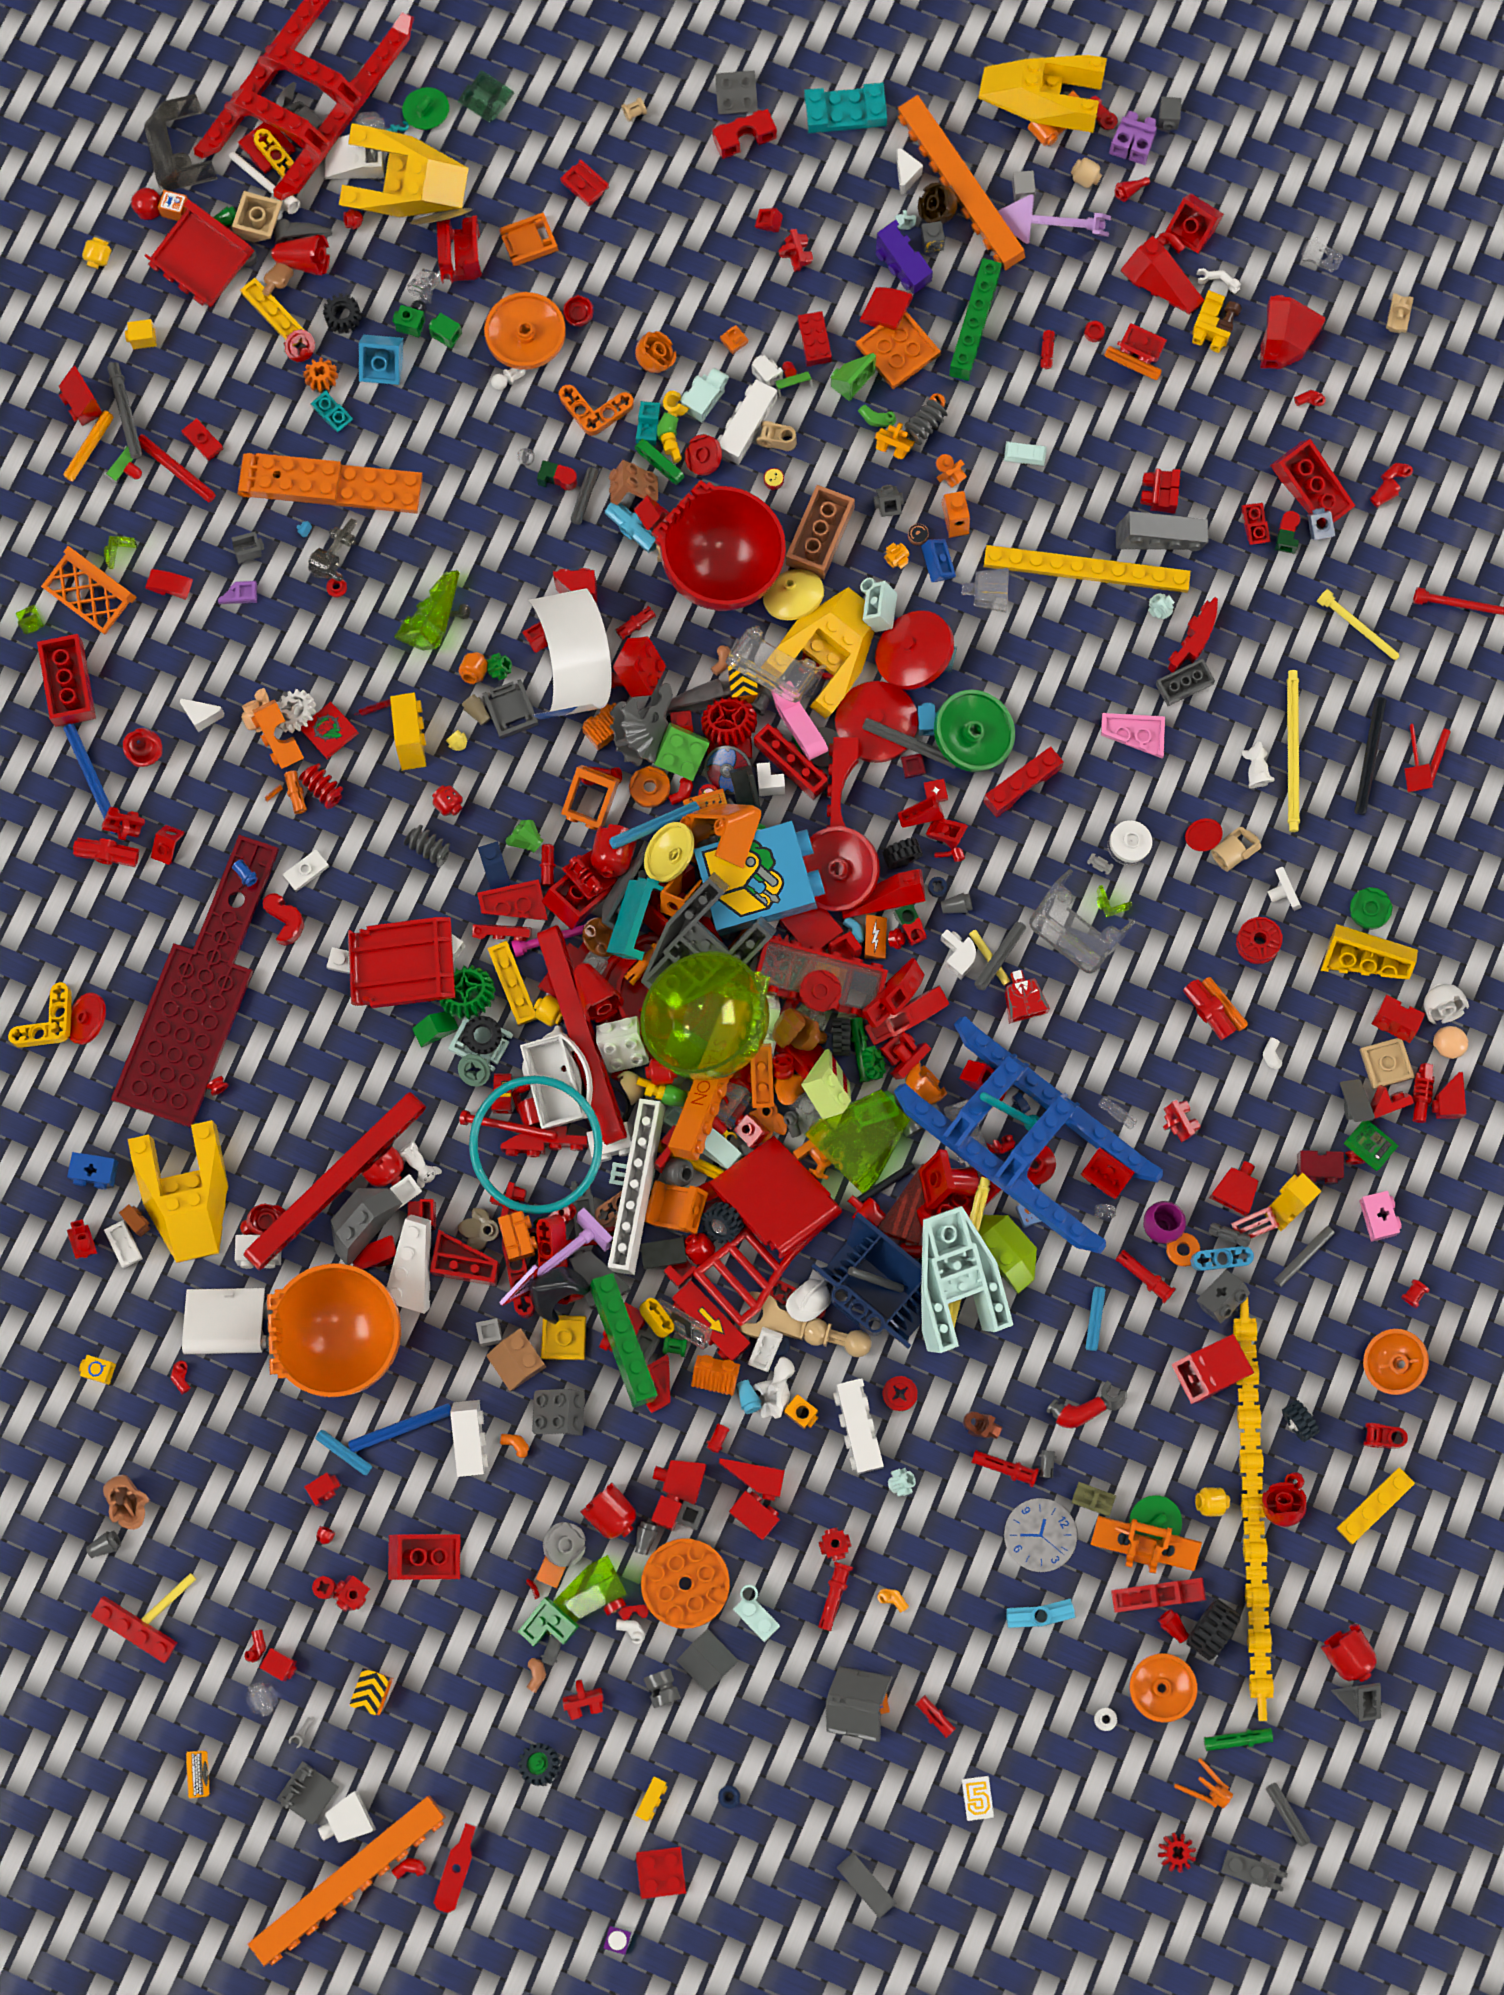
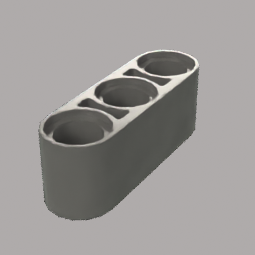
M854 1852L836 1867L879 1919L896 1904Z

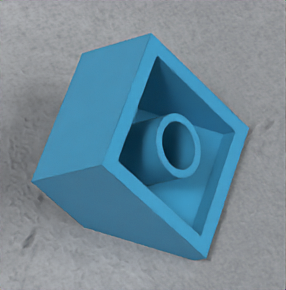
M363 334L359 341V381L399 385L403 362V338Z

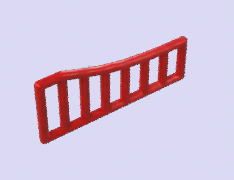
M830 1197V1199H831V1200L836 1204V1206L838 1207V1209H839V1211H840V1214H841V1213H842V1208L833 1200L832 1197ZM827 1225L789 1252L780 1263L746 1226L732 1242L728 1241L693 1271V1275L736 1324L743 1326L760 1312L770 1292L792 1260ZM744 1239L752 1245L774 1270L768 1281L736 1247ZM730 1252L763 1289L757 1300L753 1298L720 1261L727 1253ZM712 1266L718 1270L751 1307L744 1314L740 1315L704 1275Z

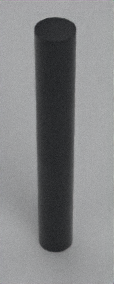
M910 1162L858 1196V1200L864 1203L869 1197H874L914 1171V1165Z

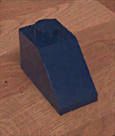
M498 841L477 847L490 889L510 886L511 882Z

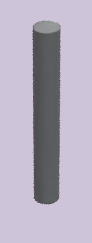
M855 1267L848 1269V1274L900 1293L904 1290L903 1284Z

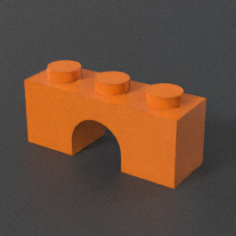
M275 699L252 710L254 716L251 719L256 729L261 727L264 734L260 737L265 747L270 745L273 751L270 756L275 765L279 764L281 769L304 759L294 737L280 740L274 736L275 728L285 722Z

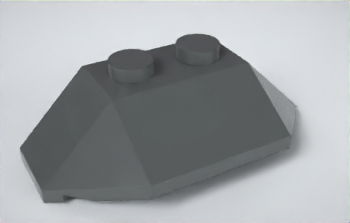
M642 851L631 861L627 872L618 877L603 903L602 923L612 930L614 929L629 880H637L638 877L650 878L644 867L646 851Z
M357 1188L331 1219L334 1251L346 1265H351L403 1204L391 1189Z

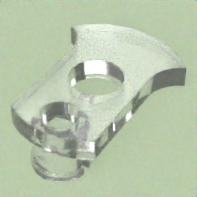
M1318 237L1310 239L1302 250L1303 263L1310 261L1330 272H1334L1343 259L1341 253L1321 244ZM1323 251L1327 254V259L1320 260L1316 254Z

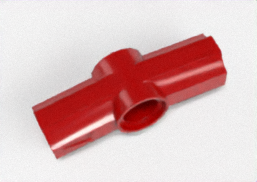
M77 838L73 845L75 857L95 859V861L106 865L116 863L136 867L139 859V849L119 845L110 839L102 838L97 841Z
M1199 979L1193 980L1183 989V992L1195 1005L1199 1017L1211 1026L1221 1041L1237 1030L1225 1014L1221 1001L1216 996H1212Z

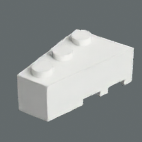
M480 1400L454 1402L450 1414L457 1477L484 1474L485 1467H488V1455L484 1454L483 1446L486 1445L485 1432H482L484 1416L483 1411L480 1410Z

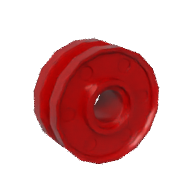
M1266 917L1251 918L1242 925L1236 937V947L1244 960L1252 964L1268 963L1276 957L1282 945L1283 935L1280 927L1274 921ZM1254 938H1262L1264 944H1257Z

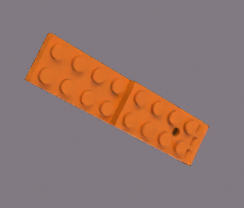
M245 453L242 459L237 494L247 498L254 497L418 514L423 474L420 472L341 465L340 461Z

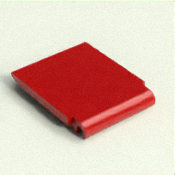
M433 917L366 926L367 930L359 929V933H353L351 930L348 931L352 1005H370L372 1008L455 998L450 917Z
M772 1136L709 1182L718 1197L725 1204H729V1208H735L734 1212L740 1214L738 1218H742L743 1223L765 1246L769 1244L772 1251L778 1250L780 1259L840 1215L838 1207L830 1199L831 1194L775 1136Z

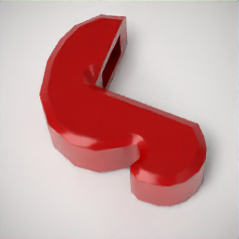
M272 893L264 898L263 908L266 910V913L286 924L276 938L278 944L284 946L292 944L302 934L304 918L296 907L285 905L286 903L282 896Z

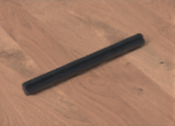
M1376 697L1374 700L1355 806V814L1365 815L1367 813L1387 701L1384 697Z

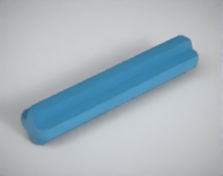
M1094 1287L1086 1340V1350L1097 1351L1105 1298V1288Z
M324 1430L318 1432L315 1437L317 1441L360 1473L367 1475L371 1471L372 1465L352 1452Z

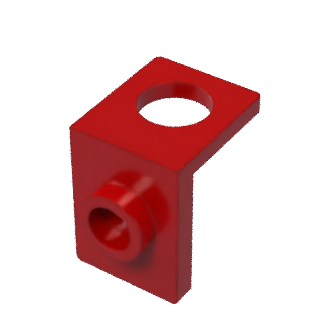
M169 825L161 828L155 835L151 858L170 865L175 844L185 832ZM167 831L174 832L176 835H170V834H167L166 832H167Z

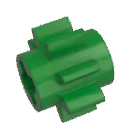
M500 653L491 655V659L487 660V672L492 678L498 677L501 680L507 678V674L511 673L512 663L506 655L501 656Z

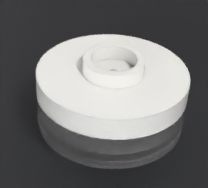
M1137 821L1121 822L1109 835L1107 842L1108 851L1111 857L1118 863L1136 865L1151 850V834L1143 824Z

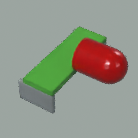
M786 361L782 365V370L787 378L775 381L776 390L780 397V388L808 380L813 387L809 372L796 375L797 371L790 361Z
M125 446V450L104 475L117 483L118 478L123 472L137 480L141 478L142 471L132 463L133 459L130 456L129 449Z

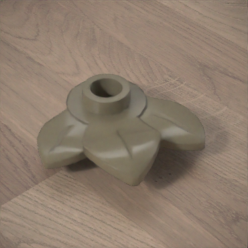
M473 1208L472 1218L465 1219L458 1225L460 1233L468 1237L466 1245L476 1250L483 1249L487 1242L495 1240L500 1232L499 1225L490 1219L487 1211L480 1208ZM489 1226L491 1232L486 1234L485 1229Z

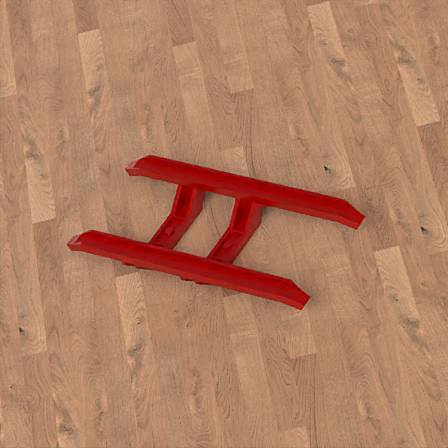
M303 0L272 44L265 48L266 52L264 55L257 59L258 63L239 89L232 93L233 97L231 100L224 104L225 108L200 142L194 147V155L203 159L219 152L245 116H253L284 132L303 148V151L282 180L273 189V197L282 201L289 196L299 193L410 40L413 16L401 12L392 28L358 75L348 82L342 74L294 50L330 1ZM279 70H287L316 85L337 103L318 130L310 124L309 120L261 96Z

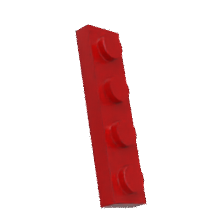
M105 1596L100 1599L91 1615L92 1618L163 1663L168 1661L177 1645L176 1641Z

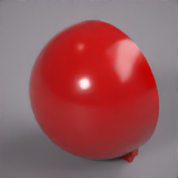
M700 480L691 489L693 496L688 493L677 504V507L663 519L665 524L661 522L651 532L656 538L655 543L660 547L664 571L673 587L684 598L697 606L715 611H730L746 607L764 596L774 585L781 572L786 552V542L782 526L771 508L757 496L735 487L714 486L710 482L706 484Z

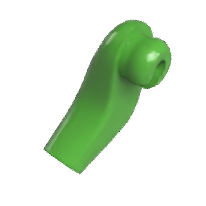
M866 404L858 410L864 420L871 426L889 427V425L893 426L896 423V416L893 412L877 413Z

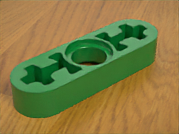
M641 439L634 446L636 451L675 485H678L685 478L678 467L646 440Z

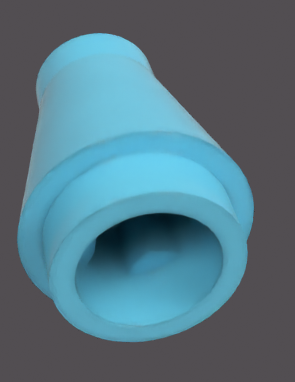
M749 1380L737 1383L741 1410H744L745 1414H751L762 1408L760 1404L762 1401L750 1385Z

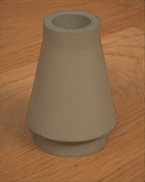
M475 694L462 703L463 710L478 721L481 726L491 719L480 697H476Z

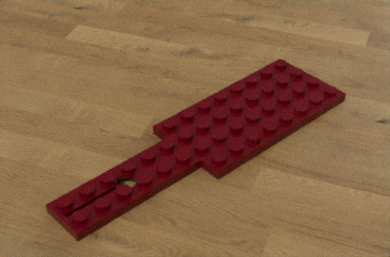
M238 835L193 950L175 943L172 945L111 1100L113 1102L189 1128L194 1124L207 1091L206 1086L211 1081L253 974V970L234 963L279 852L278 847ZM243 860L247 867L257 874L255 884L249 887L247 885L243 886L242 879L232 869L236 861ZM236 893H241L245 898L243 905L238 908L230 906L229 897Z

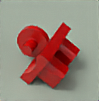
M1174 1100L1164 1108L1166 1113L1164 1118L1167 1124L1163 1126L1164 1131L1171 1129L1174 1135H1178L1181 1142L1188 1140L1201 1128L1197 1119L1194 1118L1189 1121L1185 1115L1191 1111L1187 1101L1178 1102V1100Z
M83 1220L71 1222V1229L67 1230V1235L75 1259L87 1258L90 1254H97L89 1226L85 1225Z

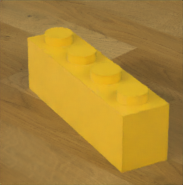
M1336 924L1327 947L1321 971L1338 970L1339 973L1359 972L1361 975L1368 976L1370 974H1379L1381 977L1410 979L1417 962L1418 950Z

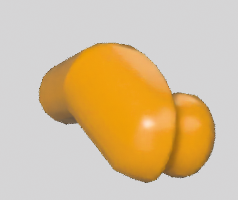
M882 1589L877 1595L880 1603L894 1604L900 1613L909 1608L898 1590Z

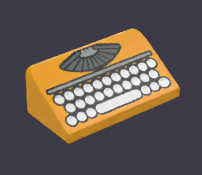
M207 1751L187 1752L188 1797H208L210 1794Z

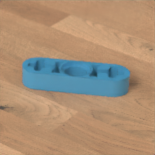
M1243 1246L1195 1252L1191 1256L1190 1262L1197 1271L1241 1267L1251 1264L1254 1254L1249 1247L1245 1248ZM1220 1252L1225 1253L1227 1256V1262L1224 1265L1217 1261V1255ZM1242 1252L1247 1254L1244 1262L1241 1258L1233 1260V1255H1238ZM1201 1255L1203 1259L1211 1258L1212 1262L1203 1263L1202 1267L1201 1263H1197V1259Z

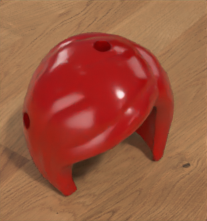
M137 728L135 731L128 733L123 740L124 754L134 766H150L162 756L161 739L152 730Z

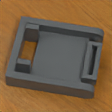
M521 679L517 680L520 688L516 690L513 682L491 689L490 692L493 698L489 700L486 692L482 693L500 739L539 725L537 718L533 716L535 713ZM523 718L526 719L525 723L507 729V724Z

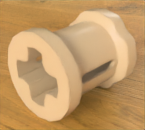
M640 97L635 102L622 105L623 113L628 122L640 114H647L646 107Z

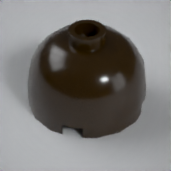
M930 183L923 189L925 191L923 196L918 199L917 209L919 216L927 223L941 221L942 224H945L956 213L958 206L957 197L948 186L940 183Z

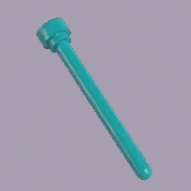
M986 1092L980 1094L982 1101L1021 1121L1028 1131L1040 1119V1117L1034 1114L1028 1116Z

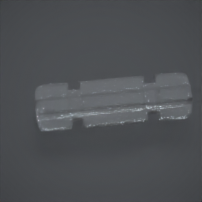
M1104 1096L1099 1102V1106L1103 1110H1108L1107 1113L1119 1122H1124V1126L1128 1129H1132L1136 1125L1137 1119L1132 1115L1129 1116L1128 1112L1116 1103L1113 1104L1112 1100L1107 1096Z

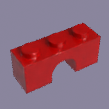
M768 109L755 111L752 115L739 117L731 123L721 124L713 129V140L722 159L740 153L739 138L744 135L753 136L758 145L777 139V128Z

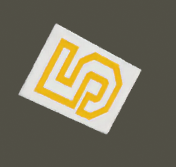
M989 1776L962 1779L967 1821L994 1818Z

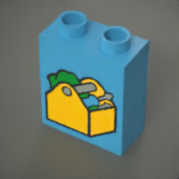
M792 821L756 831L744 868L735 866L715 856L719 842L694 849L703 883L715 872L730 886L710 908L719 936L748 929L760 916L767 922H772L817 909L814 897L825 894L819 870L807 872L804 863V856L814 854L807 829L795 832Z

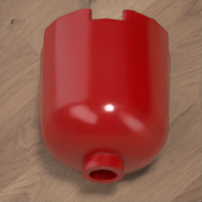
M609 824L608 828L600 826L596 831L591 853V865L603 877H619L625 874L630 866L637 840L617 849H613L609 844L611 837L629 830L626 827Z
M613 1482L580 1511L606 1538L615 1539L620 1535L626 1537L634 1529L631 1525L636 1519V1511Z
M1353 1624L1349 1626L1350 1631L1344 1634L1341 1631L1336 1632L1323 1642L1325 1645L1320 1646V1648L1342 1679L1347 1681L1359 1679L1360 1682H1363L1371 1677L1370 1672L1376 1666L1377 1657L1359 1624Z

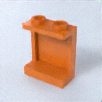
M656 1180L651 1190L644 1222L658 1228L697 1234L708 1192L696 1186L686 1188L664 1184Z

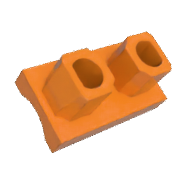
M943 454L939 456L936 460V467L940 472H943L937 476L939 482L945 479L952 488L965 479L967 476L961 469L964 465L963 461L959 460L954 464V460L950 455Z

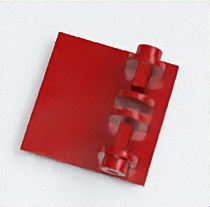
M592 850L579 858L574 856L570 859V863L562 868L588 900L614 885L617 880L616 877H603L595 871L591 865Z

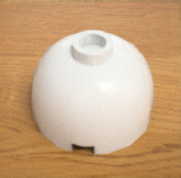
M1450 984L1435 985L1424 999L1427 1018L1434 1024H1436L1435 1020H1442V1024L1456 1020L1464 1014L1463 1009L1465 1007L1468 1009L1469 1007L1462 990Z

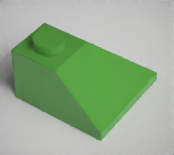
M871 353L845 363L840 369H835L830 377L831 388L850 401L874 375L876 355Z

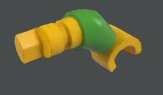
M671 390L663 398V406L668 413L663 414L657 425V436L663 444L665 454L671 455L674 464L682 459L676 442V427L679 420L677 416L684 415L689 408L679 404L678 401L681 400V394Z
M638 1077L636 1082L637 1085L646 1087L645 1096H656L655 1099L668 1106L683 1109L689 1091L670 1084L656 1086L650 1080Z

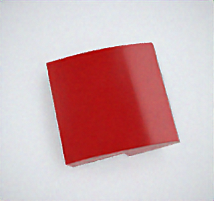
M263 122L239 140L238 144L251 157L253 163L266 174L273 166L254 144V135L259 129L268 130L288 155L296 150L280 130ZM259 135V142H264L267 145L265 151H268V149L274 144L271 143V145L269 146V144L266 141L267 136L265 135L263 137ZM273 150L270 156L273 160H280L282 154L278 150Z
M876 287L860 318V322L875 328L881 325L896 331L913 298L912 294L893 288Z

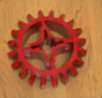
M731 696L728 699L722 697L719 702L714 700L713 705H708L707 710L703 711V717H701L702 731L705 737L711 740L713 745L718 743L719 746L734 744L737 747L739 742L745 744V738L751 739L758 723L756 711L751 703L748 704L746 699L741 700L739 697L733 699Z

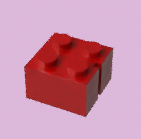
M648 636L628 638L613 666V669L631 697L652 695L658 684V679L661 678L666 668L664 661Z

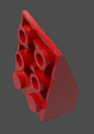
M1234 1334L1171 1364L1191 1404L1199 1403L1254 1374Z

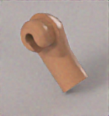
M724 645L719 646L717 649L719 662L711 667V671L716 676L728 668V663L731 662V650Z
M532 1658L528 1662V1668L531 1669L533 1677L527 1688L536 1693L546 1678V1672L543 1662Z

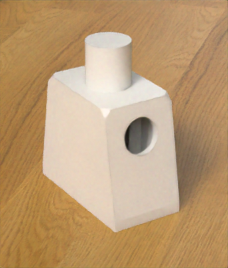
M358 1791L352 1792L326 1812L325 1816L329 1823L318 1828L323 1840L335 1835L338 1842H343L376 1830Z

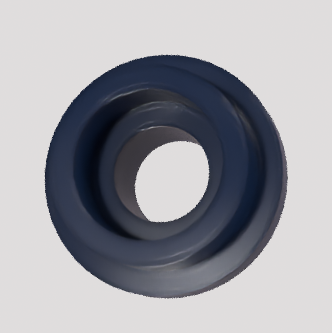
M730 1785L723 1787L718 1794L720 1805L727 1809L736 1807L740 1802V1792L738 1789ZM729 1792L734 1796L730 1802L725 1799L726 1793Z

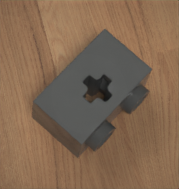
M1225 1270L1202 1293L1197 1302L1206 1314L1221 1324L1247 1299L1250 1292L1242 1280L1228 1270Z

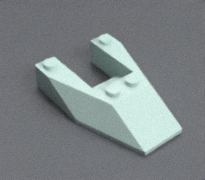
M962 1206L923 1219L922 1333L927 1351L942 1353L959 1346L948 1304L970 1295L974 1297L983 1331L997 1332L1013 1326L998 1264Z

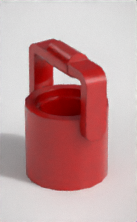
M530 1084L519 1086L512 1092V1097L523 1125L541 1127L534 1098L521 1101L519 1095L530 1090Z

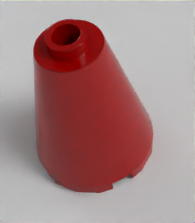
M313 235L277 243L271 253L276 263H282L290 268L317 276L327 272L330 262V255L326 254V248H329V243L324 235Z
M581 963L575 967L573 977L585 1019L590 1023V1020H595L598 1023L614 1016L617 1013L616 1008L619 1005L623 1006L624 1000L621 994L591 964Z

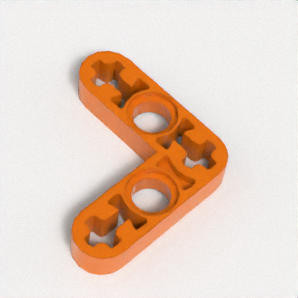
M564 385L559 390L561 403L583 431L590 436L597 435L629 413L634 407L633 397L627 392L618 394L593 411L574 386ZM566 392L572 394L573 403L568 396L565 397ZM621 400L628 401V405H621ZM578 406H583L586 409L583 414H576L574 410ZM605 410H612L614 415L611 418H605L603 412ZM589 422H591L592 424L595 423V426H596V427H595V428L589 427L588 423H589Z

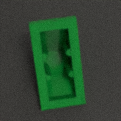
M440 1012L428 1015L412 1029L422 1048L458 1031L459 1027L450 1013Z

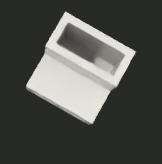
M770 762L758 763L759 796L785 794L784 774L771 775Z

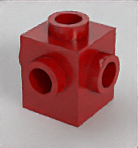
M838 1528L826 1530L825 1535L821 1536L822 1541L818 1542L821 1554H826L827 1559L832 1558L833 1561L846 1558L845 1554L849 1553L848 1548L852 1547L849 1534L844 1535L843 1530L838 1531ZM838 1540L840 1543L839 1547L833 1548L831 1541Z
M351 1575L345 1581L341 1580L334 1589L336 1593L332 1598L337 1601L335 1604L345 1612L347 1610H359L365 1603L366 1598L364 1597L370 1588Z

